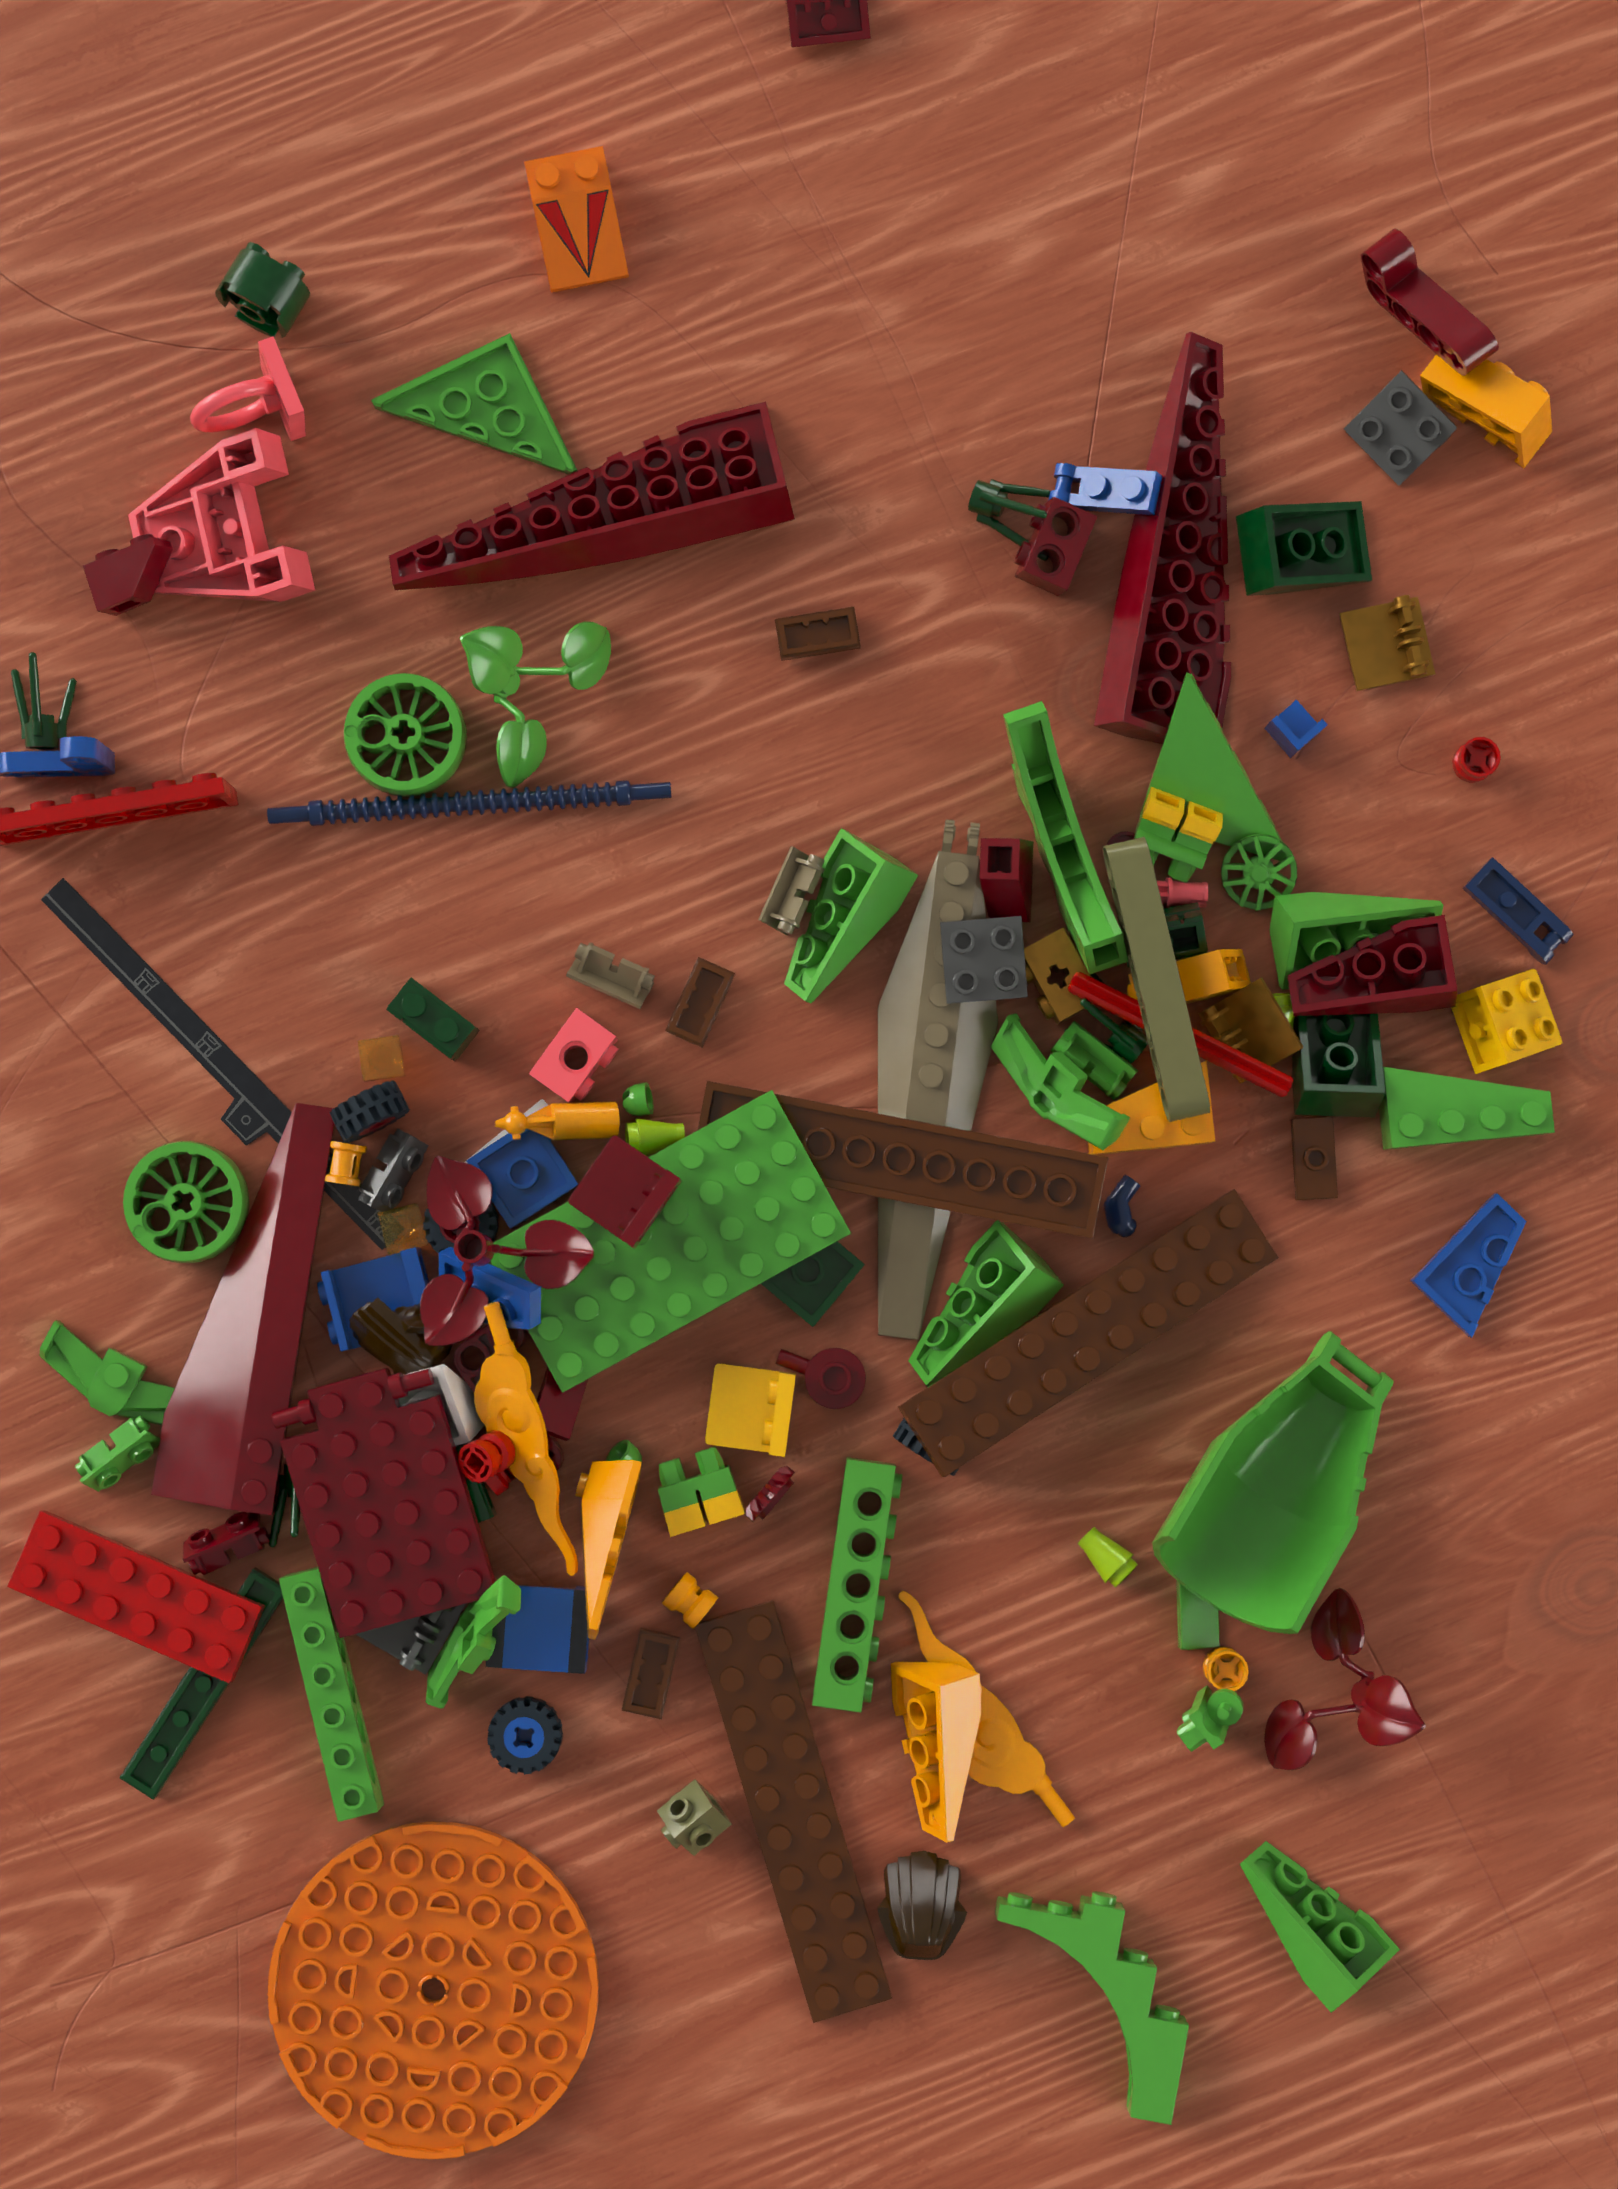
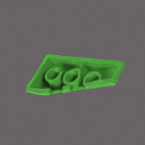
M842 828L823 859L825 861L822 868L825 871L820 876L823 880L816 900L810 899L806 911L812 914L806 934H803L797 940L784 982L789 989L808 1003H812L899 910L918 877V874L896 858Z
M1323 892L1275 896L1269 931L1279 986L1282 990L1289 989L1287 975L1329 955H1338L1356 946L1357 942L1365 938H1374L1390 930L1391 926L1401 921L1442 915L1444 905L1441 901Z
M999 1220L994 1222L968 1252L964 1260L968 1263L967 1268L958 1284L951 1283L946 1292V1295L950 1296L942 1313L940 1316L931 1319L908 1360L927 1387L1033 1318L1064 1286L1046 1261Z
M1267 1841L1240 1863L1242 1870L1302 1980L1331 2013L1355 1994L1400 1950L1371 1916L1361 1909L1355 1913L1338 1900L1339 1893L1329 1886L1325 1890L1308 1879L1306 1869Z

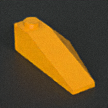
M592 1461L589 1474L582 1472L579 1478L575 1496L582 1498L581 1528L589 1639L596 1640L639 1484L642 1465L640 1461Z
M891 1663L892 1702L895 1715H903L908 1738L901 1741L904 1754L910 1753L915 1766L916 1776L912 1778L911 1784L922 1830L946 1843L954 1841L981 1717L982 1686L980 1674L956 1663Z

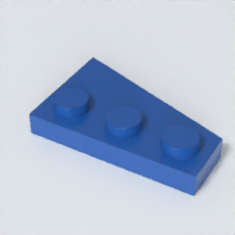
M1494 1193L1410 1281L1468 1337L1472 1338L1478 1327L1477 1323L1493 1295V1289L1501 1271L1507 1265L1527 1221L1498 1193Z
M452 1247L439 1252V1276L454 1274L465 1282V1271L462 1270L464 1262L457 1258ZM491 1264L480 1267L474 1266L472 1268L474 1282L471 1287L484 1291L489 1298V1304L500 1302L507 1328L531 1329L541 1324L540 1286Z

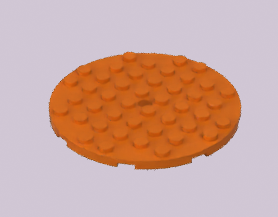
M434 1821L410 1823L383 1830L352 1844L322 1867L300 1892L279 1930L272 1952L268 1976V2009L270 2023L273 2025L274 2035L280 2050L279 2055L291 2080L314 2110L336 2129L339 2127L351 2136L364 2141L363 2144L370 2148L392 2155L415 2159L457 2158L465 2156L466 2153L479 2151L492 2145L493 2147L498 2146L517 2136L550 2110L566 2091L586 2055L593 2034L599 1997L598 1964L593 1940L576 1901L563 1882L533 1853L510 1839L476 1826ZM437 1978L445 1987V1995L438 2000L428 1999L423 1993L422 1986L425 1981Z

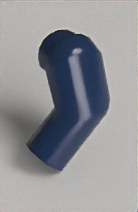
M1125 1174L1104 1202L1107 1225L1114 1234H1118L1121 1237H1129L1136 1230L1137 1224L1132 1219L1128 1203L1141 1187L1136 1181Z

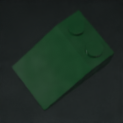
M1362 501L1263 505L1236 516L1247 596L1283 594L1372 581Z
M1378 1014L1295 1016L1293 1030L1304 1047L1292 1054V1078L1294 1079L1292 1088L1295 1115L1375 1118L1385 1096Z

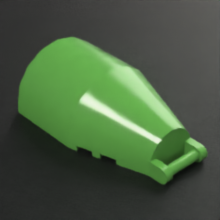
M1332 1331L1326 1332L1320 1338L1306 1363L1212 1440L1152 1542L1154 1556L1164 1569L1188 1591L1223 1613L1243 1623L1269 1632L1297 1634L1355 1533L1359 1519L1358 1516H1355L1360 1492H1364L1367 1480L1363 1478L1367 1457L1373 1451L1382 1404L1394 1383V1380L1386 1373L1376 1372L1340 1344L1341 1339ZM1333 1358L1368 1385L1367 1390H1363L1329 1363Z

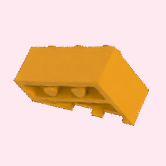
M1436 354L1420 375L1422 391L1428 398L1460 422L1464 423L1466 419H1469L1488 432L1484 439L1493 446L1499 440L1518 454L1514 462L1522 468L1526 467L1552 432L1550 395H1548L1547 390L1535 381H1528L1527 383L1518 378L1512 369L1502 362L1496 361L1492 363L1486 359L1467 375L1463 376Z
M1207 1060L1201 1062V1067L1210 1102V1113L1169 1122L1163 1108L1158 1083H1155L1106 1105L1120 1114L1129 1116L1130 1119L1120 1137L1104 1150L1087 1142L1089 1154L1102 1155L1215 1142Z

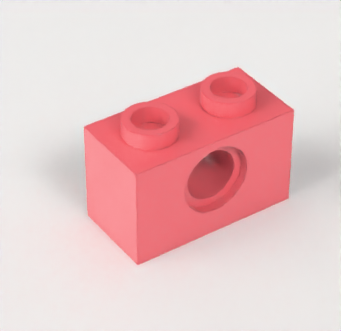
M576 1008L529 1072V1075L568 1103H572L575 1098L582 1101L595 1084V1081L591 1079L593 1073L599 1065L606 1068L617 1054L619 1049L614 1044L618 1038ZM574 1048H582L588 1054L587 1064L578 1070L570 1069L566 1063L568 1052Z

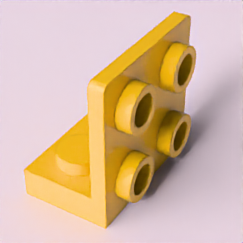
M1530 969L1458 994L1456 1007H1451L1475 1074L1562 1044L1557 1024L1536 969Z
M721 1363L716 1364L705 1443L714 1446L768 1452L769 1455L785 1457L796 1373Z

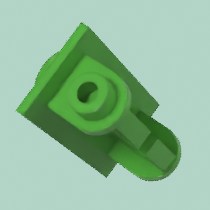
M1075 1021L1072 1022L1050 1050L1053 1053L1063 1052L1089 1076L1087 1080L1113 1100L1120 1096L1128 1082L1138 1072L1135 1067Z
M140 1415L136 1419L133 1417L129 1418L109 1434L116 1445L114 1449L111 1450L106 1441L101 1440L79 1457L80 1462L75 1465V1468L82 1476L80 1479L81 1483L99 1492L101 1489H106L116 1484L120 1480L121 1474L131 1466L142 1463L152 1456L154 1449L159 1446L160 1438L147 1431L151 1427L143 1416Z

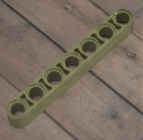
M1145 837L1103 846L1106 870L1120 928L1123 933L1128 962L1167 1120L1172 1122L1210 1113L1208 1092Z

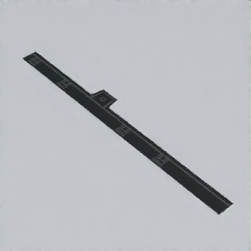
M62 878L41 900L234 1098L221 1117V1120L246 1146L266 1132L279 1144L292 1112L82 896ZM331 1152L329 1157L327 1174H330L333 1156ZM326 1181L324 1191L381 1250L405 1229L391 1214L387 1216L358 1200L361 1194L358 1186Z

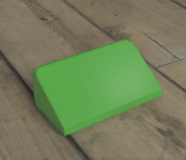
M1176 1580L1178 1647L1181 1650L1220 1647L1219 1610L1188 1591Z

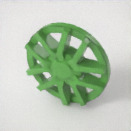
M1255 834L1238 840L1229 848L1222 861L1221 879L1227 894L1241 907L1258 911L1271 908L1274 905V899L1262 902L1265 889L1274 896L1288 895L1292 892L1297 880V864L1292 851L1281 840L1270 835ZM1263 841L1275 845L1263 856L1259 842ZM1254 842L1257 855L1248 858L1243 846ZM1239 849L1245 863H1230L1232 856ZM1282 850L1286 858L1274 865L1271 859ZM1288 864H1290L1291 868L1290 879L1278 873ZM1227 870H1243V877L1228 879ZM1274 879L1287 884L1282 893L1271 885ZM1245 884L1241 897L1231 888V886ZM1251 888L1259 889L1256 902L1246 900Z

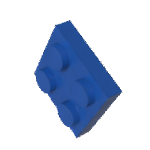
M529 1129L520 1134L521 1139L513 1140L512 1135L508 1133L466 1160L468 1164L481 1169L489 1178L493 1189L492 1202L510 1229L527 1220L576 1188L579 1184L552 1141Z

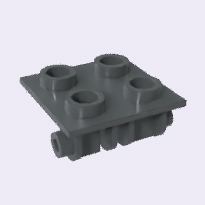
M1401 370L1344 430L1400 486L1438 447L1442 446L1451 437V434L1458 427Z
M1021 916L940 922L946 1004L1028 997Z
M466 1604L357 1633L356 1635L399 1659V1664L411 1671L416 1669L426 1675Z

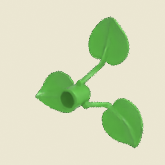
M585 621L573 626L566 634L561 649L562 660L566 665L559 668L517 667L516 665L522 657L523 647L518 634L507 627L488 626L460 636V641L467 656L473 686L483 693L493 694L494 702L503 705L516 719V721H507L501 726L496 744L500 773L507 787L514 788L527 779L541 764L547 747L546 732L542 724L534 719L525 721L524 714L507 700V696L514 694L519 688V675H566L568 673L570 685L574 689L584 690L594 686L604 675L610 660L611 640L607 627Z

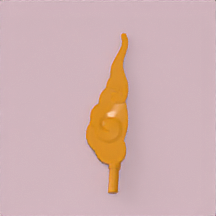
M493 1302L485 1305L484 1310L495 1346H493L495 1353L486 1358L481 1367L480 1380L474 1392L476 1412L485 1425L487 1432L501 1431L513 1442L515 1460L510 1466V1470L524 1484L527 1494L534 1501L540 1522L565 1557L567 1573L573 1576L578 1572V1559L560 1520L559 1479L555 1465L548 1455V1438L545 1422L536 1398L530 1389V1368L525 1357L517 1352L514 1341L510 1339L500 1302Z
M901 1591L898 1595L899 1599L912 1612L920 1648L928 1662L956 1663L976 1672L966 1658L936 1638L918 1601L906 1591ZM982 1686L981 1717L968 1774L980 1784L989 1787H999L1012 1794H1022L1033 1790L1036 1795L1040 1796L1061 1827L1067 1826L1075 1817L1052 1787V1781L1045 1772V1762L1042 1754L1030 1742L1024 1740L1014 1717L1007 1707L992 1692Z

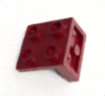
M614 1135L569 1197L568 1203L635 1249L682 1180Z

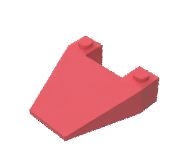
M254 428L221 440L128 514L133 538L152 534L156 538L170 541L173 548L154 593L283 602L315 591L307 552L287 546H280L269 550L255 486L289 475L279 435Z

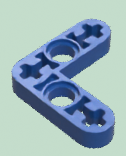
M72 736L60 738V751L0 753V776L72 777L108 776L115 774V752L98 739L92 737Z

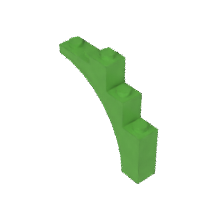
M1040 701L1003 714L1014 762L1011 765L1017 792L1033 824L1038 852L1053 881L1059 911L1089 975L1128 962L1123 933L1098 878L1072 805L1054 743L1048 713L1043 702Z
M1093 1891L1092 1897L1081 1895L1079 1909L1074 1911L1072 1904L1058 1900H1049L1048 1905L1032 1903L1033 1897L1021 1893L1009 1892L1008 1898L998 1896L995 1908V1915L998 1921L1028 1929L1057 1944L1082 1964L1104 1990L1117 2014L1125 2039L1129 2071L1126 2107L1129 2115L1132 2118L1171 2125L1189 2024L1185 2016L1180 2015V2010L1176 2008L1156 2005L1155 2010L1150 2009L1157 1966L1153 1959L1148 1958V1953L1132 1948H1124L1123 1953H1118L1125 1916V1909L1122 1903L1116 1902L1117 1897L1115 1895Z

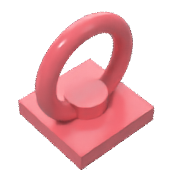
M274 336L258 342L260 365L264 376L224 387L201 400L194 407L190 415L191 424L195 429L209 433L227 431L251 423L266 414L278 411L290 441L306 436L304 409ZM259 395L260 397L254 403L239 410L223 415L210 416L218 409L232 402Z

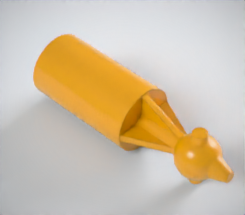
M615 1101L551 1103L527 1117L519 1111L518 1106L510 1107L511 1112L504 1118L495 1121V1127L506 1130L512 1135L513 1140L521 1139L520 1134L526 1129L551 1140L611 1138L614 1135L618 1136L620 1125L619 1109Z

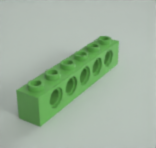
M846 1457L812 1706L861 1713L863 1702H871L874 1678L866 1677L868 1662H876L879 1647V1637L872 1636L874 1620L882 1621L885 1596L878 1595L880 1579L888 1580L891 1556L884 1555L886 1538L894 1539L897 1515L889 1514L891 1498L899 1499L902 1483V1474L895 1473L896 1465L893 1463ZM869 1491L875 1492L881 1498L880 1508L872 1514L863 1513L857 1505L859 1497ZM866 1532L875 1538V1547L868 1554H859L852 1548V1540L859 1533ZM860 1573L869 1579L870 1585L864 1594L854 1595L847 1590L846 1582L853 1574ZM851 1614L861 1617L864 1621L862 1631L854 1636L845 1634L840 1628L843 1618ZM851 1656L857 1660L858 1669L853 1675L842 1676L836 1672L834 1666L840 1657Z
M314 1567L287 1574L279 1579L337 1821L340 1822L378 1812L384 1805L382 1791L344 1637L339 1638L319 1568Z

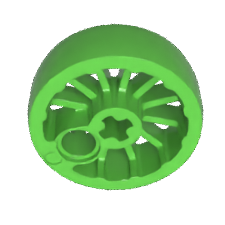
M401 673L375 680L356 696L345 719L344 744L351 764L371 786L390 795H401L403 797H409V795L418 796L437 789L456 772L465 754L467 729L458 704L443 686L421 675ZM401 690H415L409 714H404L399 695ZM389 693L393 695L397 715L393 717L377 702ZM426 693L434 697L436 702L417 719L416 716L423 694ZM370 707H374L382 716L375 714L365 716ZM442 708H446L450 715L449 721L423 727ZM374 724L384 726L385 736L381 742L369 744L365 741L364 734L366 729L375 726ZM404 726H408L415 735L409 736L407 743L403 744L396 734L403 733ZM453 729L452 741L449 744L426 738L428 735ZM429 746L448 753L442 763L437 764L423 750V747ZM367 751L372 754L381 755L373 763L369 764L365 762L362 753ZM397 753L391 776L382 777L378 775L376 771ZM417 753L434 768L432 772L421 778L415 759ZM408 756L413 778L409 781H398L404 758Z
M176 1141L164 1144L150 1151L134 1167L124 1190V1215L134 1238L151 1254L170 1262L197 1263L221 1254L238 1238L248 1216L249 1193L246 1181L239 1167L224 1152L200 1142ZM190 1154L192 1156L187 1182L184 1180L177 1159L178 1155ZM204 1156L210 1159L214 1166L196 1185L200 1160ZM167 1159L170 1162L176 1185L170 1183L156 1170V1167ZM222 1170L228 1179L227 1185L205 1192V1188ZM149 1175L168 1190L166 1195L143 1190ZM232 1191V1207L208 1202L209 1198ZM182 1193L194 1196V1199L190 1202L191 1211L179 1209L178 1205L182 1202L180 1197ZM142 1197L158 1200L146 1205L141 1212ZM158 1208L166 1209L170 1215V1223L162 1231H157L151 1224L153 1214ZM207 1209L230 1213L225 1229L206 1213ZM199 1218L218 1233L217 1238L208 1245L204 1238ZM190 1222L198 1247L193 1251H184L187 1227ZM178 1230L173 1248L161 1243L162 1238L172 1236Z

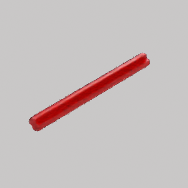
M1076 972L1068 985L1070 993L1082 999H1087L1090 1003L1144 1029L1138 1000L1082 972ZM1192 1027L1199 1057L1279 1097H1284L1289 1093L1294 1080L1291 1076Z

